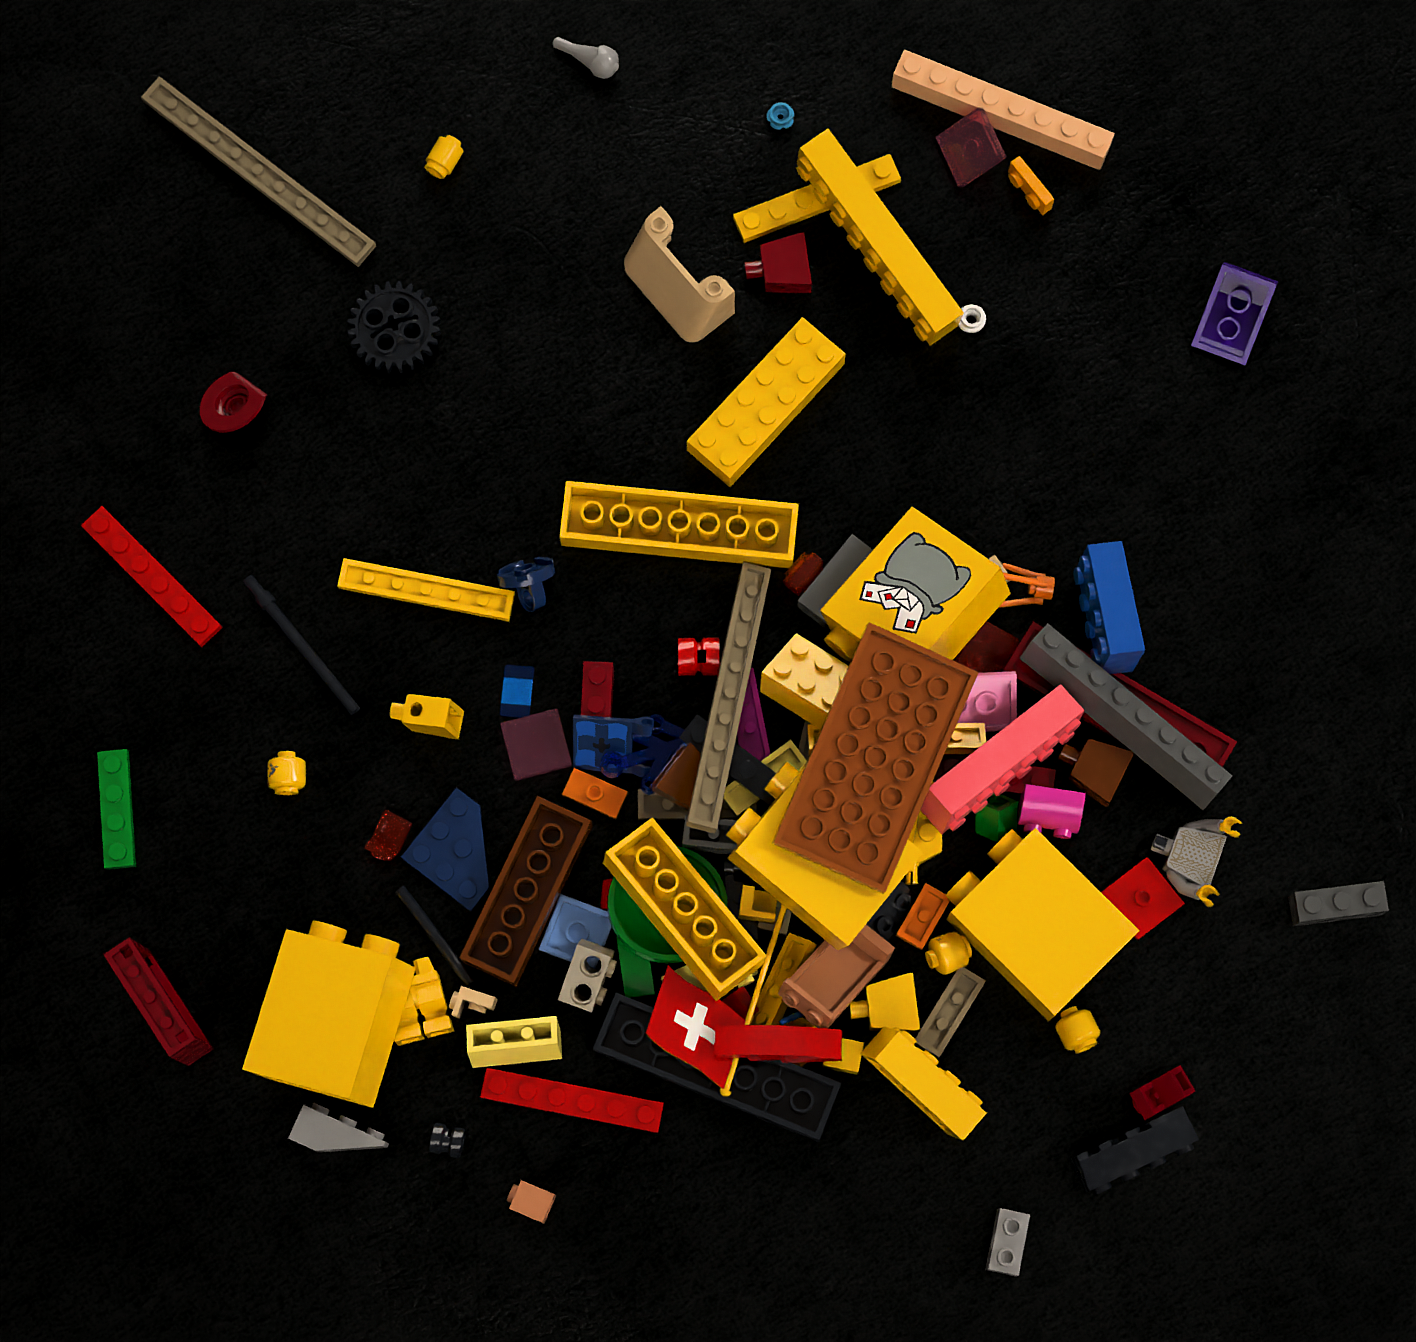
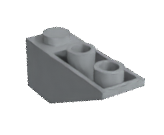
M313 1103L311 1108L303 1105L288 1139L317 1152L387 1148L389 1143L383 1141L385 1134L369 1127L365 1133L355 1128L356 1121L342 1115L339 1120L328 1116L329 1109Z

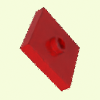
M1148 857L1101 892L1140 930L1134 936L1136 940H1139L1185 904Z

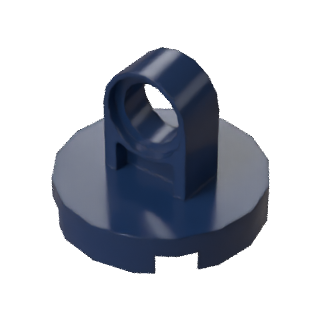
M536 557L534 558L535 563L527 564L520 560L498 570L499 574H497L500 587L516 588L519 601L528 612L535 611L546 603L542 581L547 580L556 573L551 558Z

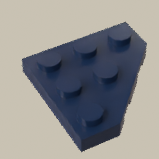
M456 787L401 858L471 913L490 890L481 807Z

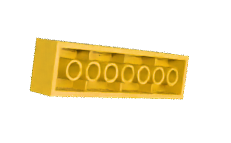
M826 129L800 147L797 160L798 167H796L798 174L805 182L810 181L815 188L813 193L821 204L826 203L832 211L830 212V217L838 227L843 226L848 233L846 238L855 250L859 248L865 256L863 261L866 267L872 273L876 271L881 278L880 285L889 296L892 294L898 301L897 308L904 318L907 319L909 317L914 323L915 327L913 329L921 341L926 340L931 346L958 327L964 312L830 130Z
M566 481L560 542L561 546L739 564H742L744 561L759 566L792 569L799 504Z

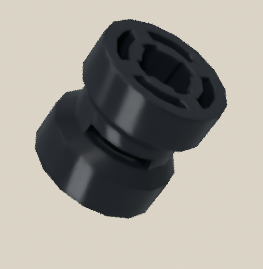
M435 1123L429 1152L436 1154L447 1152L450 1157L460 1158L466 1129L460 1127L450 1129L445 1124Z

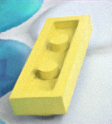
M789 740L761 762L777 773L786 761L799 771L807 763V760L792 740ZM733 781L725 788V802L736 817L760 800L736 781Z

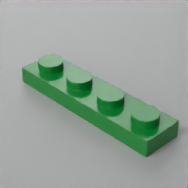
M122 749L97 752L104 868L110 870L136 867L129 751Z

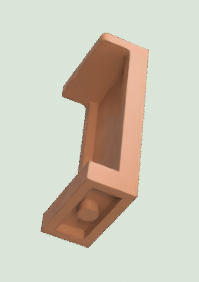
M867 925L862 928L849 946L839 951L824 940L790 978L784 980L778 995L782 997L786 1005L797 1009L803 1014L811 1025L819 1028H829L885 966L895 947Z

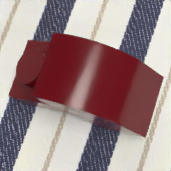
M1179 1065L1129 1094L1132 1097L1135 1110L1146 1120L1196 1091L1183 1068Z

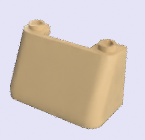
M660 206L646 218L624 260L625 271L681 338L687 342H698L735 314V291L720 276H709L700 283L695 281L667 248V244L671 241L670 235L674 229L673 221L662 206Z

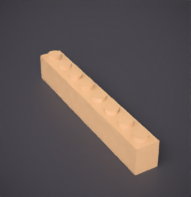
M905 49L893 73L892 88L1098 170L1103 165L1115 134Z

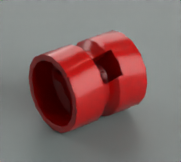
M719 637L702 638L701 642H697L695 638H678L679 676H695L698 671H701L703 676H718L720 667ZM697 651H706V663H698Z

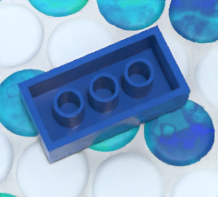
M1118 541L1087 545L1083 555L1080 556L1077 567L1074 568V580L1076 585H1080L1081 589L1079 604L1081 611L1086 613L1085 633L1087 639H1091L1093 647L1090 652L1091 659L1109 674L1133 672L1145 652V646L1123 543Z

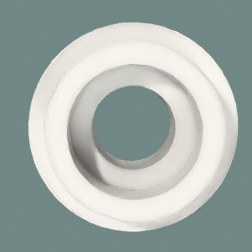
M973 304L961 308L964 314L959 327L968 333L980 331L986 322V315L983 309ZM974 316L977 321L971 324L967 322L966 318Z

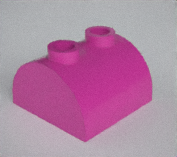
M1026 784L1020 795L1017 823L1018 825H1024V832L1030 833L1034 828L1041 833L1043 828L1054 830V837L1070 839L1072 833L1077 834L1079 831L1086 793Z

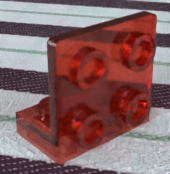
M986 621L953 661L979 673L1004 672V668L1017 649L1019 639Z

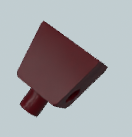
M804 232L760 245V260L744 262L746 279L763 277L766 292L811 293L812 281Z

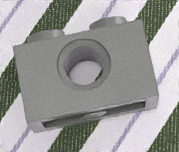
M1002 1208L997 1209L985 1270L1019 1276L1030 1219L1029 1214Z

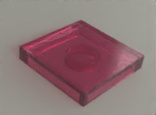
M978 107L935 137L956 183L960 187H964L1006 158L984 108Z
M557 708L500 723L515 781L572 766Z

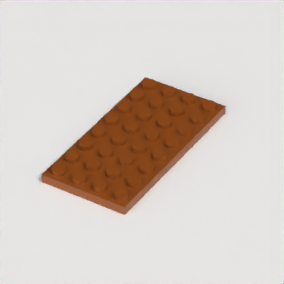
M869 622L861 636L772 844L884 894L979 672Z

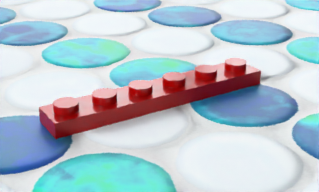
M103 506L81 525L201 648L223 628Z
M486 1068L480 1096L483 1099L658 1133L664 1106L662 1102Z

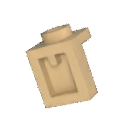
M461 986L459 992L454 991L449 1008L453 1009L451 1015L460 1019L465 1002L469 1003V1009L485 1014L486 1009L494 1011L498 999Z

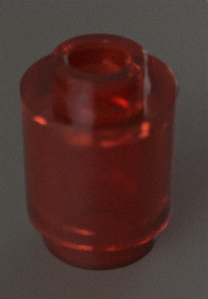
M803 552L785 572L786 577L782 581L788 589L800 596L824 569L822 567L824 562L813 552L810 554Z

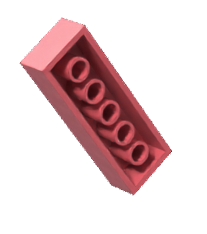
M1060 684L930 786L921 807L922 813L941 834L948 829L955 831L966 821L964 817L971 811L976 814L988 804L987 799L991 795L995 794L997 797L1009 788V782L1014 777L1021 779L1032 769L1030 765L1037 759L1040 762L1047 759L1054 750L1052 748L1059 742L1061 745L1067 743L1075 735L1074 731L1081 725L1079 720L1085 710Z

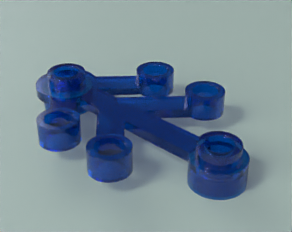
M658 714L650 716L661 725L658 728L654 727L652 734L656 735L663 732L675 738V740L666 742L652 735L645 737L633 733V741L648 748L624 756L614 751L604 754L601 759L600 770L606 777H618L625 768L654 760L648 775L643 777L640 788L645 794L652 795L655 793L645 785V782H653L665 767L670 755L676 753L680 746L684 744V742L679 740V737L685 731V729L665 721ZM614 764L617 769L614 771L609 770L607 765Z

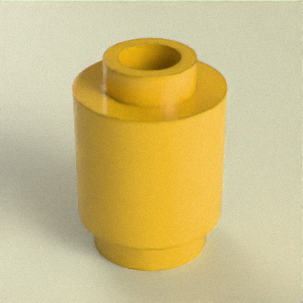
M450 135L446 137L440 136L426 158L427 164L425 169L439 179H444L446 175H450L464 152L460 147L461 142Z

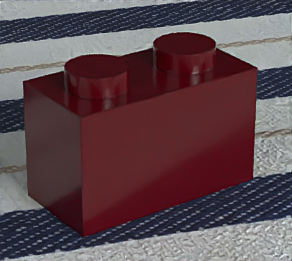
M583 661L581 715L612 717L613 662Z

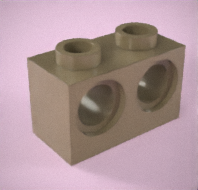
M581 939L576 946L558 1000L592 1012L596 1005L602 1006L607 993V989L603 987L606 977H612L617 961L612 960L615 951ZM590 956L597 957L601 961V968L594 969L590 967L587 958ZM578 985H588L592 995H581L578 991Z

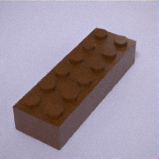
M536 797L459 957L463 963L515 987L517 986L593 827L591 820L544 798Z

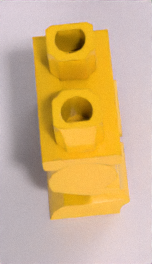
M429 957L413 961L416 975L413 976L394 1041L398 1046L425 1039L422 1026L418 1020L419 1013L417 1009H420L421 1014L425 1017L423 1028L427 1038L454 1032L451 1018L447 1014L448 1006L440 976L434 970Z

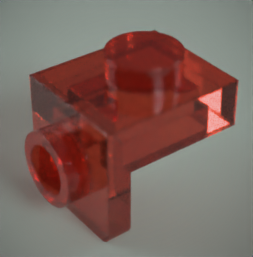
M388 810L384 811L372 838L367 841L364 848L371 851V855L379 860L391 861L399 854L412 823Z

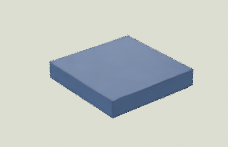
M560 894L539 951L571 962L576 946L581 939L605 946L612 928L608 911ZM590 956L587 958V962L590 967L596 969L599 959L595 956Z

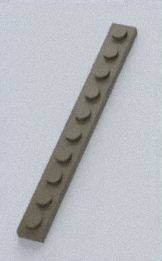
M158 77L141 96L144 103L357 267L361 265L376 247V243L161 77Z
M744 561L740 569L685 825L714 834L718 827L771 573L769 568Z

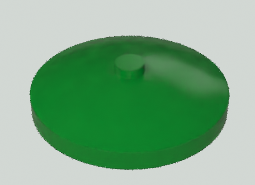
M677 846L727 907L726 890L716 869L698 853ZM613 877L608 893L607 911L611 926L618 939L630 951L649 961L657 963L683 962L616 878Z

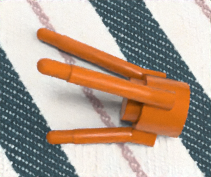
M1007 563L1002 564L1006 570L1027 576L1023 577L1003 572L1005 580L1028 584V594L1033 595V597L1007 600L998 608L1028 604L1043 605L1044 599H1052L1055 584L1054 577Z

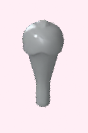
M556 37L553 41L554 48L571 54L598 78H609L619 68L618 54L608 46L579 45L560 37Z

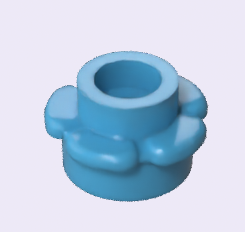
M776 103L767 112V120L770 121V125L774 129H787L794 122V111L786 103ZM783 115V118L779 119L778 116Z

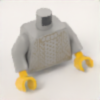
M1231 816L1225 818V820L1204 819L1189 822L1175 831L1173 839L1156 834L1151 850L1166 856L1162 869L1167 872V879L1178 893L1196 900L1201 899L1207 907L1214 905L1211 900L1207 899V896L1210 894L1219 896L1211 882L1227 836L1222 834L1227 833L1231 837H1239L1240 833L1231 831V826L1235 823L1242 824L1240 820Z

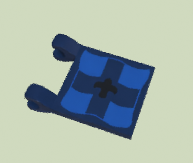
M574 715L573 769L631 773L642 778L651 777L653 760L649 758L632 760L633 733L645 737L651 736L652 729L654 728L653 718L627 719Z

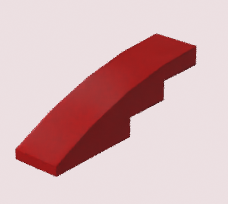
M781 1025L715 1026V1056L717 1059L748 1058L749 1061L780 1060L782 1063L842 1061V1030Z

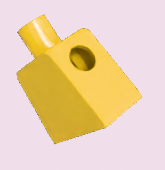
M408 694L405 703L395 701L392 703L390 708L391 719L402 720V723L411 731L459 740L464 711L451 699Z
M907 973L867 985L865 987L866 999L852 1001L849 1004L851 1019L868 1017L871 1031H880L883 1027L890 1029L897 1027L901 1031L905 1030L908 1033H918L920 1031L913 973Z

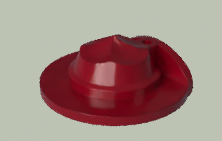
M229 372L218 378L206 390L200 403V417L203 423L212 431L219 433L236 431L250 423L263 407L267 394L239 373Z

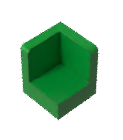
M993 794L987 799L988 804L976 813L975 832L998 843L1011 829L1017 832L1018 801L1002 794L998 797Z

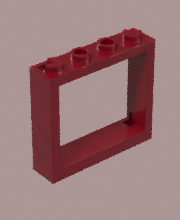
M129 937L103 954L169 1057L189 1066L213 1050L210 1042L150 950ZM148 957L153 965L149 966L145 959Z

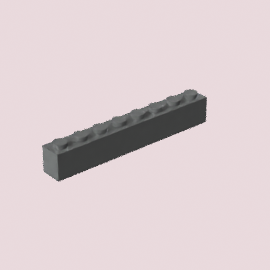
M1048 623L1034 637L1021 655L1020 659L1055 688L1061 684L1085 710L1084 712L1202 810L1208 806L1232 777L1228 771Z

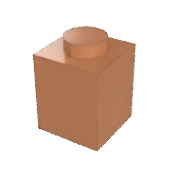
M521 1180L519 1186L513 1184L507 1201L511 1203L509 1209L544 1224L556 1195Z

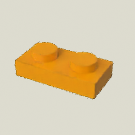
M1020 156L1011 161L1008 171L1011 183L1016 188L1020 187L1023 190L1031 208L1034 210L1038 209L1044 215L1052 209L1053 196Z

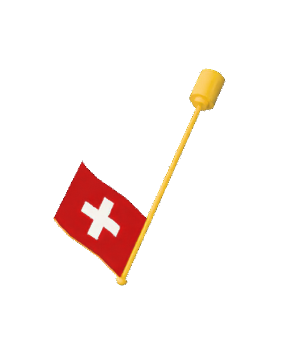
M783 904L779 911L766 952L767 957L762 965L745 1019L720 999L715 1001L709 993L684 980L668 965L646 1031L647 1036L660 1048L695 1067L721 1088L720 1094L724 1097H728L732 1093L729 1089L739 1058H716L715 1026L750 1025L787 909Z

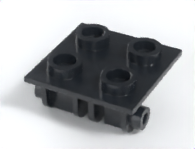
M900 881L866 925L887 941L903 923L918 896L904 882Z

